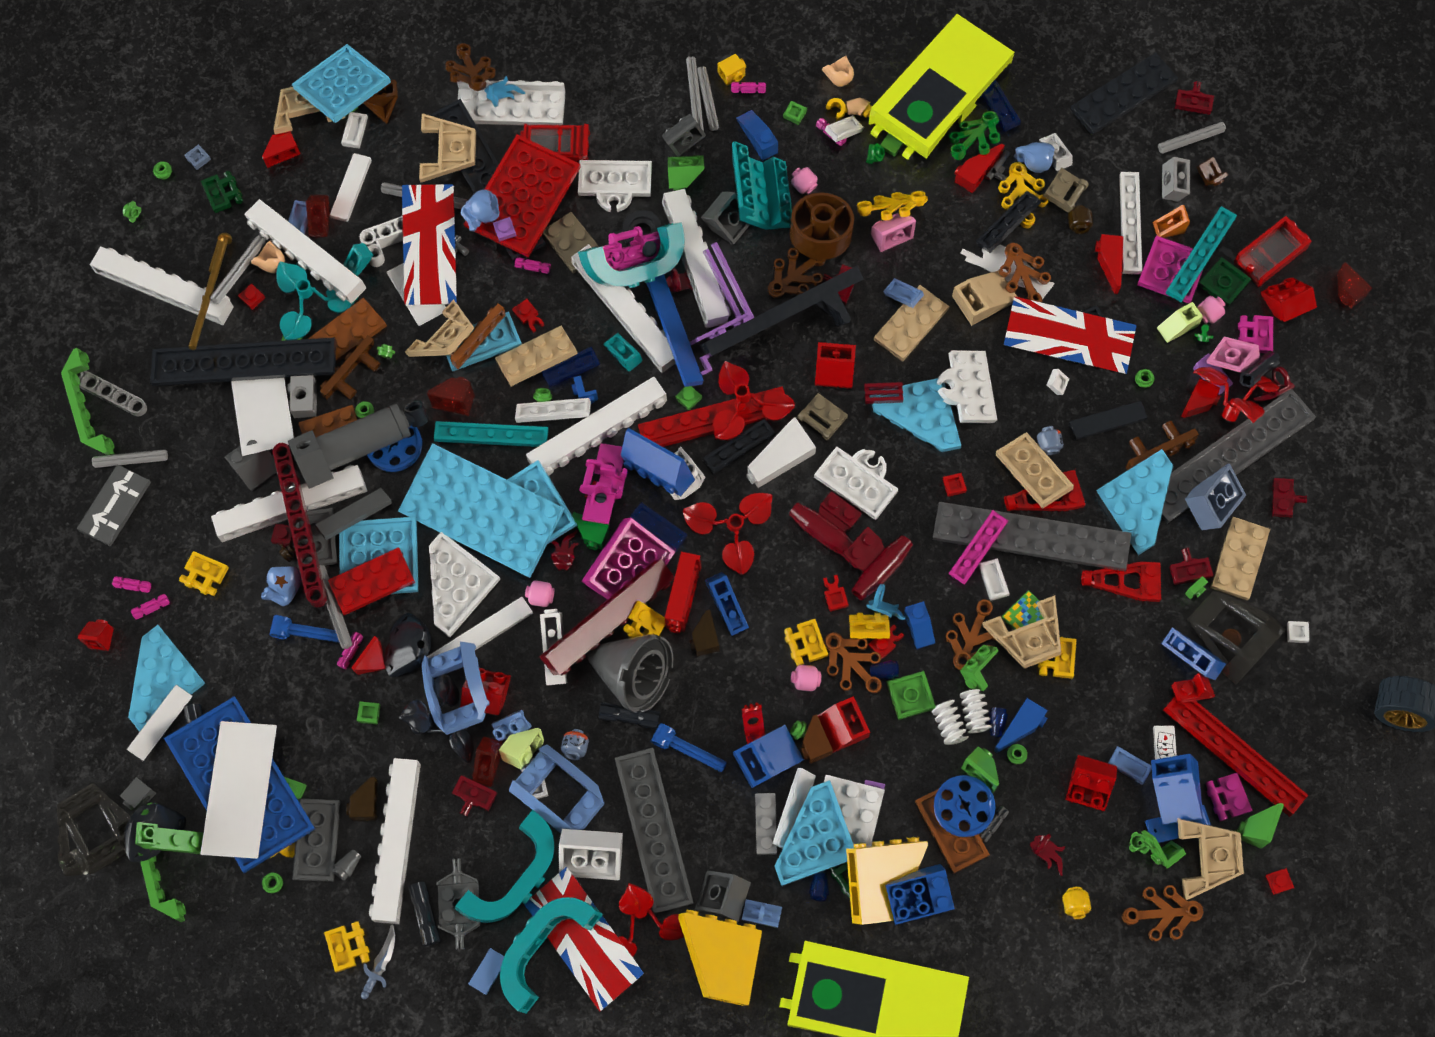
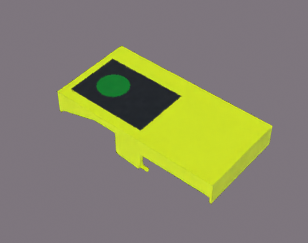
M956 14L871 107L868 124L875 123L876 125L870 134L877 138L879 133L885 130L908 146L902 154L904 158L909 160L910 156L916 151L927 159L953 123L959 118L958 123L960 124L977 106L975 104L976 100L1007 65L1012 63L1014 51Z
M808 941L804 942L801 954L790 953L789 962L799 964L792 1000L781 998L779 1006L780 1008L790 1009L789 1027L839 1037H959L969 981L968 976Z

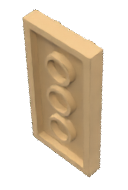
M921 285L917 289L923 291L924 296L913 308L903 304L874 337V341L901 361L907 358L949 309L946 303Z
M559 326L495 357V360L510 386H513L578 353L563 327Z
M1027 432L996 451V456L1042 509L1073 490L1074 485Z
M1232 517L1210 588L1248 601L1270 529Z

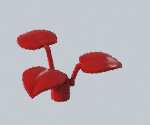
M725 361L719 373V386L727 395L735 393L737 399L736 411L733 413L731 410H722L716 414L713 420L714 436L716 439L728 440L737 437L743 431L745 420L737 415L739 414L740 404L749 402L751 398L763 406L762 413L770 420L784 418L795 407V402L791 397L780 391L765 393L763 396L764 402H761L754 393H750L747 371Z
M1201 367L1193 372L1212 384L1225 386L1223 405L1226 407L1222 417L1232 422L1236 421L1240 411L1253 423L1264 415L1265 410L1255 402L1246 401L1255 388L1260 387L1266 392H1276L1280 388L1279 385L1269 378L1262 376L1261 380L1251 387L1243 399L1235 398L1228 401V377L1223 372L1211 367Z
M754 493L743 498L740 502L739 510L744 516L732 514L729 519L714 521L717 516L716 510L711 504L705 502L696 503L684 508L683 516L687 525L698 534L710 533L713 524L726 523L728 529L735 533V543H729L725 546L722 558L730 569L743 575L752 565L754 550L748 541L738 543L739 530L742 528L746 518L752 524H762L768 520L771 514L772 495L768 493Z
M629 883L619 901V909L621 912L631 916L630 934L628 939L623 936L618 938L632 957L637 951L636 944L631 942L633 940L635 916L643 918L649 913L657 926L661 928L659 936L665 940H677L684 937L678 919L679 914L670 915L664 919L663 924L660 923L651 911L654 903L652 895L646 890Z

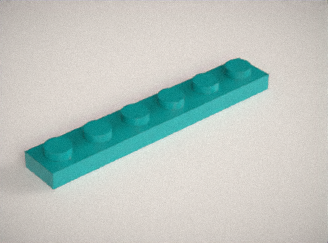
M1222 206L1220 207L1165 294L1182 303L1236 219V214Z
M436 421L434 441L539 447L548 441L549 429L548 427Z

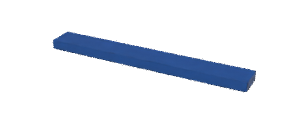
M664 274L657 276L655 281L648 282L647 286L684 387L702 385L704 380Z

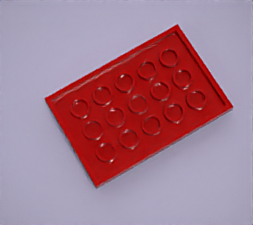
M517 134L484 189L495 194L498 200L499 217L493 222L510 217L517 236L499 242L493 222H482L474 232L529 258L580 170L581 165ZM465 221L464 226L469 229L468 222Z

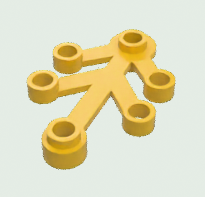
M1020 162L1011 164L1009 167L1010 175L1006 180L1000 182L998 190L1001 193H1007L1010 185L1015 180L1017 187L1008 197L1003 199L1002 207L1009 209L1018 196L1020 198L1026 191L1044 200L1045 203L1041 202L1038 206L1045 207L1048 199L1043 197V195H1038L1024 183L1025 180L1033 186L1034 190L1042 191L1045 186L1044 180L1035 179L1029 175L1026 166ZM1033 213L1027 216L1030 220L1025 218L1020 223L1023 228L1032 227L1035 222Z
M915 191L911 195L895 192L891 194V198L882 195L875 196L874 205L870 201H861L857 203V209L861 216H869L871 211L887 208L881 211L882 220L892 219V213L899 209L901 217L910 216V210L915 206H923L928 201V197L923 191Z

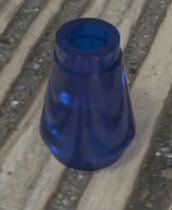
M889 660L870 665L871 677L888 679L899 677L898 661Z
M992 707L991 711L988 712L991 725L990 736H1003L1008 714H1006L1007 709Z
M826 870L813 876L809 890L810 898L813 900L825 901L829 895Z

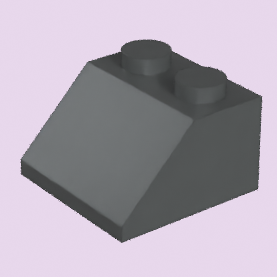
M688 114L683 116L676 125L669 127L661 136L676 156L679 157L703 139L706 134L692 115Z
M722 192L701 217L711 231L731 244H735L750 225L740 221L738 199L735 192Z
M250 440L247 446L256 444L257 441ZM240 445L225 456L228 463L251 492L277 474L274 457L268 450L242 456Z
M707 870L695 910L722 919H731L739 922L751 882L734 874Z

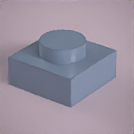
M199 144L184 155L196 170L211 160L210 156Z

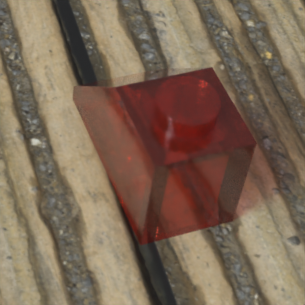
M310 195L306 200L309 236L327 237L330 217L329 195Z
M1345 262L1338 271V297H1340L1343 304L1348 305L1352 309L1369 294L1372 287Z
M483 737L476 750L473 781L482 785L492 786L501 757L499 749L503 741Z

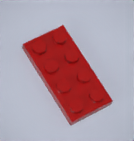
M398 547L329 579L328 582L343 615H346L415 583V580Z

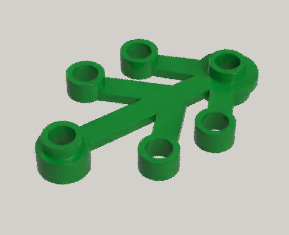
M987 111L982 115L981 119L969 122L963 121L959 124L960 132L949 134L950 143L954 144L951 147V154L955 160H962L966 155V150L977 139L979 141V153L982 155L988 154L990 146L986 142L984 131L987 128L990 132V143L996 144L1000 142V134L995 126L999 122V117L995 112ZM968 137L962 144L959 143L961 138Z

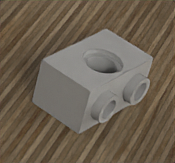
M1173 157L1162 165V199L1178 202L1190 194V160Z
M291 376V383H288V394H290L288 405L294 418L316 417L317 382L314 376ZM300 395H305L303 399H298Z

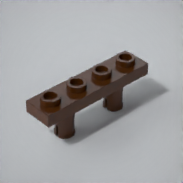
M369 335L365 339L361 338L354 352H349L346 355L342 366L335 368V374L330 380H325L322 383L320 393L323 398L328 400L338 390L351 400L357 391L344 381L354 368L362 362L373 372L378 369L380 362L368 354L374 346L373 338Z
M1168 421L1162 425V428L1170 440L1151 450L1145 448L1139 436L1129 441V444L1137 457L1128 461L1126 465L1127 471L1163 449L1166 455L1172 456L1184 446L1185 448L1191 447L1196 443L1195 440L1199 435L1194 428L1184 434H1180L1173 422Z

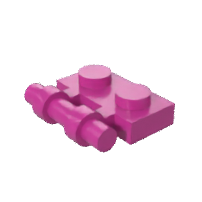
M1254 315L1253 322H1248V316H1240V322L1238 323L1240 337L1238 340L1259 345L1260 353L1273 352V317ZM1247 330H1253V337H1247Z
M1238 773L1219 778L1217 780L1219 787L1216 788L1213 781L1205 783L1208 790L1206 793L1208 797H1211L1215 807L1213 808L1214 813L1218 815L1220 821L1228 819L1226 811L1230 812L1232 818L1253 811ZM1219 794L1223 795L1226 802L1225 805H1222Z

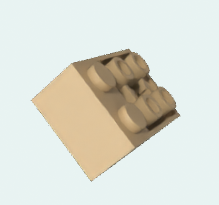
M998 270L970 278L955 286L952 297L972 326L1013 304L1014 296L1017 297L1015 292H1007L1006 285L1008 282L999 274Z

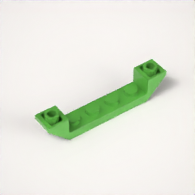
M75 348L69 356L61 375L80 441L106 455H114L113 441L102 434L95 437V431L90 426V414L85 408V396L80 391V379L76 375L89 370V357L86 352Z
M144 810L141 815L148 814L149 810ZM156 856L146 861H141L151 907L180 922L185 921L184 915L186 910L183 903L177 899L163 902L165 900V893L162 888L160 889L159 881H161L159 870L155 869L154 862L156 861Z
M138 822L136 825L135 844L144 849L201 853L203 832L157 828L158 824Z

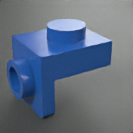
M581 376L573 377L575 384H572L574 396L578 395L579 399L590 398L591 404L598 400L596 390L585 392Z

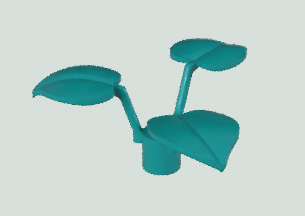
M279 262L276 272L279 288L286 293H292L297 290L300 300V313L288 312L280 320V329L284 339L297 340L304 337L310 331L312 323L310 317L303 315V299L309 298L313 292L323 300L328 301L329 309L337 313L346 311L355 303V301L352 304L347 300L342 301L333 289L331 291L327 289V297H325L315 287H311L310 282L307 280L305 269L298 265Z

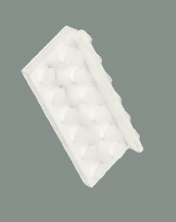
M486 80V83H487V84H486V87H487L488 85L492 84V83L500 82V81H503V80H499V81H489V80ZM460 81L457 83L459 88L458 100H462L475 124L563 125L565 105L564 83L558 81H507L506 84L518 86L525 94L514 90L509 91L513 93L514 99L511 97L499 99L498 107H494L492 101L486 97L487 93L484 89L474 91L465 82Z

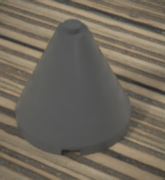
M648 634L602 643L596 649L587 652L588 662L622 706L632 712H645L651 709L663 696L670 679L666 678L668 667L673 668V651L670 643L661 636Z

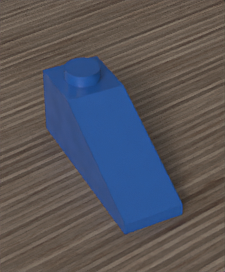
M752 110L736 117L737 122L762 161L778 153V141Z
M720 572L705 579L710 594L730 635H735L749 628L727 575Z
M1175 628L1169 631L1161 643L1202 675L1210 679L1216 680L1226 665L1214 654Z
M1027 698L994 751L998 753L1035 732L1038 726L1042 728L1048 719L1045 717L1047 710Z

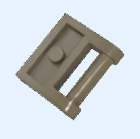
M1061 167L1043 197L1063 210L1070 212L1074 209L1076 201L1089 184L1086 180L1077 178ZM1072 185L1075 186L1076 189L1068 201L1064 200L1063 198Z
M817 393L805 409L799 413L797 419L809 424L821 433L824 439L828 440L846 420L848 414ZM812 413L817 418L826 423L828 426H830V428H825L823 425H821L812 417H810L809 414Z

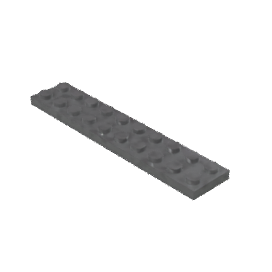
M1292 389L1263 408L1265 410L1264 415L1254 423L1247 419L1172 472L1162 512L1164 521L1168 524L1189 509L1185 498L1192 489L1226 464H1230L1237 475L1312 422L1316 416Z
M939 502L933 540L968 546L992 510ZM995 511L1007 519L1008 523L990 547L991 550L1126 571L1131 539L1130 532Z

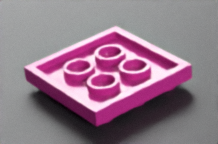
M1156 236L1137 285L1169 296L1165 293L1193 248ZM1202 272L1185 296L1183 302L1191 303Z

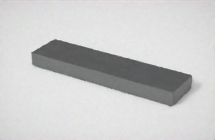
M379 488L315 524L323 538L328 540L392 504L383 489Z

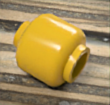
M1071 887L1062 896L1064 910L1067 915L1073 916L1074 919L1085 918V914L1090 912L1089 894L1087 891L1082 890L1081 887Z

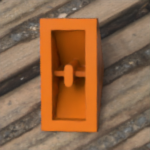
M1181 205L1153 222L1157 236L1166 238L1185 234L1190 223L1185 205Z

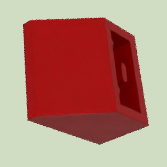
M1287 278L1284 282L1271 285L1261 292L1273 315L1284 322L1317 308L1313 287L1295 278Z
M818 342L815 386L852 388L856 345Z
M479 668L483 688L490 705L486 706L484 713L499 715L504 706L511 676L505 675L502 672H491ZM467 680L462 687L460 707L474 703Z
M854 696L833 705L818 715L833 753L869 738L870 730Z
M1078 755L1065 800L1105 811L1116 781L1117 766Z

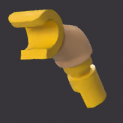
M833 98L828 101L826 109L830 110L833 107H838L841 111L837 113L836 119L839 121L844 117L845 113L848 115H863L865 118L870 117L872 106L864 98L846 101V104L839 98Z

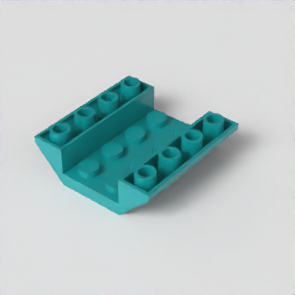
M735 141L732 142V157L740 221L765 230L790 227L792 207L786 161L771 157L765 162H760L749 157L748 146Z

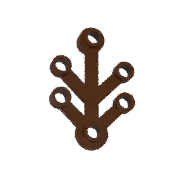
M465 43L458 44L456 54L460 59H463L465 66L459 65L452 60L447 61L445 69L451 72L450 80L455 83L465 82L474 91L485 89L486 80L495 77V69L490 67L491 59L489 57H481L480 61L474 66L470 59V45ZM483 68H485V72L482 75H478V73ZM460 72H462V73H464V74H467V75H469L470 77H467V76H465V75H462Z
M790 248L787 255L789 258L788 276L782 280V270L785 267V262L783 259L777 258L774 261V281L768 285L769 294L774 298H780L785 293L800 295L804 293L800 291L802 288L806 289V291L809 290L806 284H800L798 287L788 286L792 282L808 283L815 286L822 284L823 276L821 274L815 273L812 276L802 274L814 265H824L826 260L810 258L796 269V259L798 258L799 251L796 248ZM794 252L796 255L791 256L790 253Z

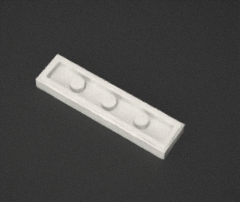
M353 154L331 210V218L345 222L349 221L371 164V157Z
M590 398L517 404L515 420L516 423L589 417L591 401Z
M175 685L128 746L127 750L144 761L192 698V695L178 685Z
M797 768L772 843L782 849L816 778V775L803 768Z

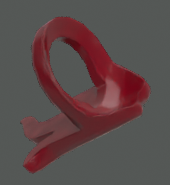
M673 268L671 274L666 279L670 292L693 290L687 271L678 274V271Z
M1277 366L1272 370V379L1274 383L1280 386L1279 390L1263 393L1261 396L1253 398L1255 401L1275 398L1295 387L1290 382L1289 374L1283 367ZM1276 371L1283 375L1284 385L1277 381Z
M577 530L563 539L561 548L557 542H551L556 547L555 552L551 554V559L558 570L564 569L567 571L574 561V548L579 543H573L569 548V541L576 536Z
M1049 833L1046 836H1035L1034 841L1030 843L1033 852L1047 862L1048 869L1052 866L1050 859L1054 860L1057 863L1059 874L1063 876L1062 858L1055 851L1061 852L1065 849V846L1057 847L1049 840L1051 838Z

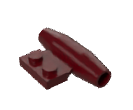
M831 491L820 504L819 512L797 502L789 512V515L805 532L828 549L841 555L853 542L845 531L853 527L862 513Z
M869 527L865 528L841 554L854 568L863 570V573L852 589V593L858 599L864 600L875 592L879 585L884 584L901 565L913 546L912 542L906 536L901 535L884 548L882 539Z

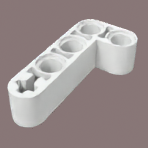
M403 216L370 227L360 233L361 243H364L373 255L379 254L376 257H372L369 262L371 266L379 267L384 263L385 257L382 248L403 241V230H401L403 227Z

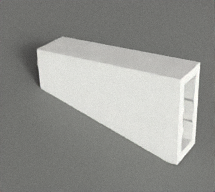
M793 418L748 466L747 477L751 484L755 483L759 488L815 454V445L796 418Z

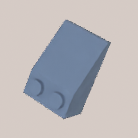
M1226 464L1194 487L1185 500L1201 530L1221 528L1245 498L1246 494L1231 465Z

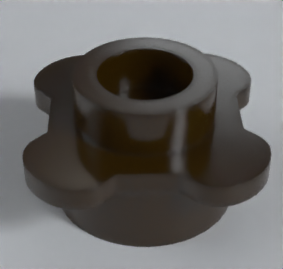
M290 544L286 546L280 545L282 549L279 553L288 562H291L294 558L297 560L293 546Z

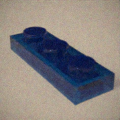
M994 80L982 93V96L991 111L995 112L999 117V124L1005 132L1020 125L1021 120L997 81Z
M590 347L542 371V374L550 388L599 366L600 362L593 348Z
M640 503L630 516V518L634 519L675 551L678 550L688 537L685 532L643 503Z

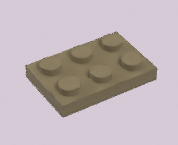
M572 212L545 228L542 233L573 274L578 270L573 266L571 256L588 244L591 247H599Z

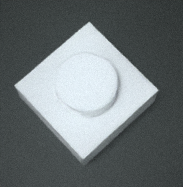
M1053 369L1047 386L1055 394L1063 395L1069 378L1059 369Z
M1288 621L1287 642L1308 643L1309 622Z

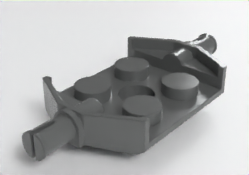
M457 858V863L456 859H452V873L436 882L438 886V928L454 935L456 938V950H464L465 935L478 928L480 922L463 916L454 909V903L461 899L468 890L479 898V885L476 878L461 871V859Z

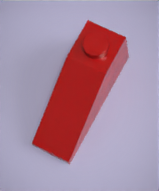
M997 145L991 148L988 154H979L966 160L963 165H959L954 173L956 175L955 183L973 193L1001 156L1005 145Z
M1101 234L1100 240L1096 241L1095 252H1098V261L1114 294H1118L1121 288L1124 236Z

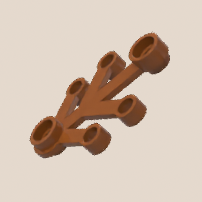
M1017 243L1008 244L1005 248L1007 259L1004 265L1000 267L999 274L1002 277L1009 276L1013 261L1017 268L1012 279L1006 285L1007 292L1014 293L1017 290L1018 281L1021 277L1028 293L1026 299L1042 303V297L1040 293L1035 291L1030 277L1046 285L1051 280V275L1048 272L1039 273L1024 265L1023 261L1032 264L1035 269H1040L1044 264V259L1040 256L1034 258L1024 253L1022 247Z
M988 600L978 602L976 607L978 615L971 632H969L966 626L965 617L962 613H956L953 616V623L958 626L966 643L962 650L957 640V632L949 630L946 633V641L951 643L956 654L953 658V664L958 670H961L965 665L959 662L960 659L963 658L967 662L975 655L976 652L971 653L974 646L991 639L996 641L989 632L978 636L985 616L990 615L993 609L992 603ZM986 607L987 612H982L980 608ZM959 616L962 618V621L957 622L955 618ZM954 634L955 639H950L948 635Z
M838 633L828 634L824 640L826 649L830 651L827 673L832 677L838 675L839 668L836 664L837 654L839 653L843 657V673L840 687L844 691H849L852 688L850 680L852 667L866 682L867 690L873 694L878 693L882 688L880 679L871 677L857 661L871 662L876 665L881 662V655L878 652H872L871 654L849 653L844 647H857L859 650H865L868 647L867 640L865 638L843 639ZM834 639L838 641L836 646L831 645V641ZM860 641L866 642L864 647L858 646V643ZM878 655V661H872V656ZM831 667L837 669L833 674L829 672ZM848 681L850 683V686L848 688H844L842 686L843 682ZM871 683H877L878 687L876 689H872L870 687Z
M1168 885L1163 889V895L1168 899L1171 898L1181 907L1173 908L1156 894V890L1153 887H1147L1143 890V897L1146 900L1152 901L1160 909L1138 911L1135 908H1127L1122 914V919L1126 924L1134 925L1142 919L1162 918L1158 925L1150 930L1148 934L1150 940L1156 942L1162 938L1163 931L1174 917L1183 916L1178 925L1169 931L1170 938L1178 940L1182 937L1183 930L1190 921L1195 922L1202 918L1203 907L1196 901H1186L1177 893L1174 886ZM1168 888L1172 889L1173 895H1168L1166 890ZM1147 890L1152 891V897L1146 895ZM1191 907L1196 909L1197 912L1195 915L1191 914ZM1129 912L1135 914V919L1129 918ZM1173 930H1178V937L1173 935ZM1153 931L1158 932L1159 937L1157 939L1153 938Z

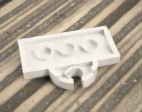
M580 160L578 196H597V202L604 210L611 211L609 203L613 200L619 202L616 207L617 212H620L629 206L633 196L651 197L652 161Z
M951 350L948 353L951 368L944 371L937 380V385L948 383L951 389L943 387L938 390L939 395L944 399L943 402L949 405H957L960 423H995L997 415L986 351Z
M836 446L814 474V478L876 520L898 492V488L884 479L886 475L884 458L880 456L878 464L871 466L867 461L874 457L875 451L862 449L851 457Z

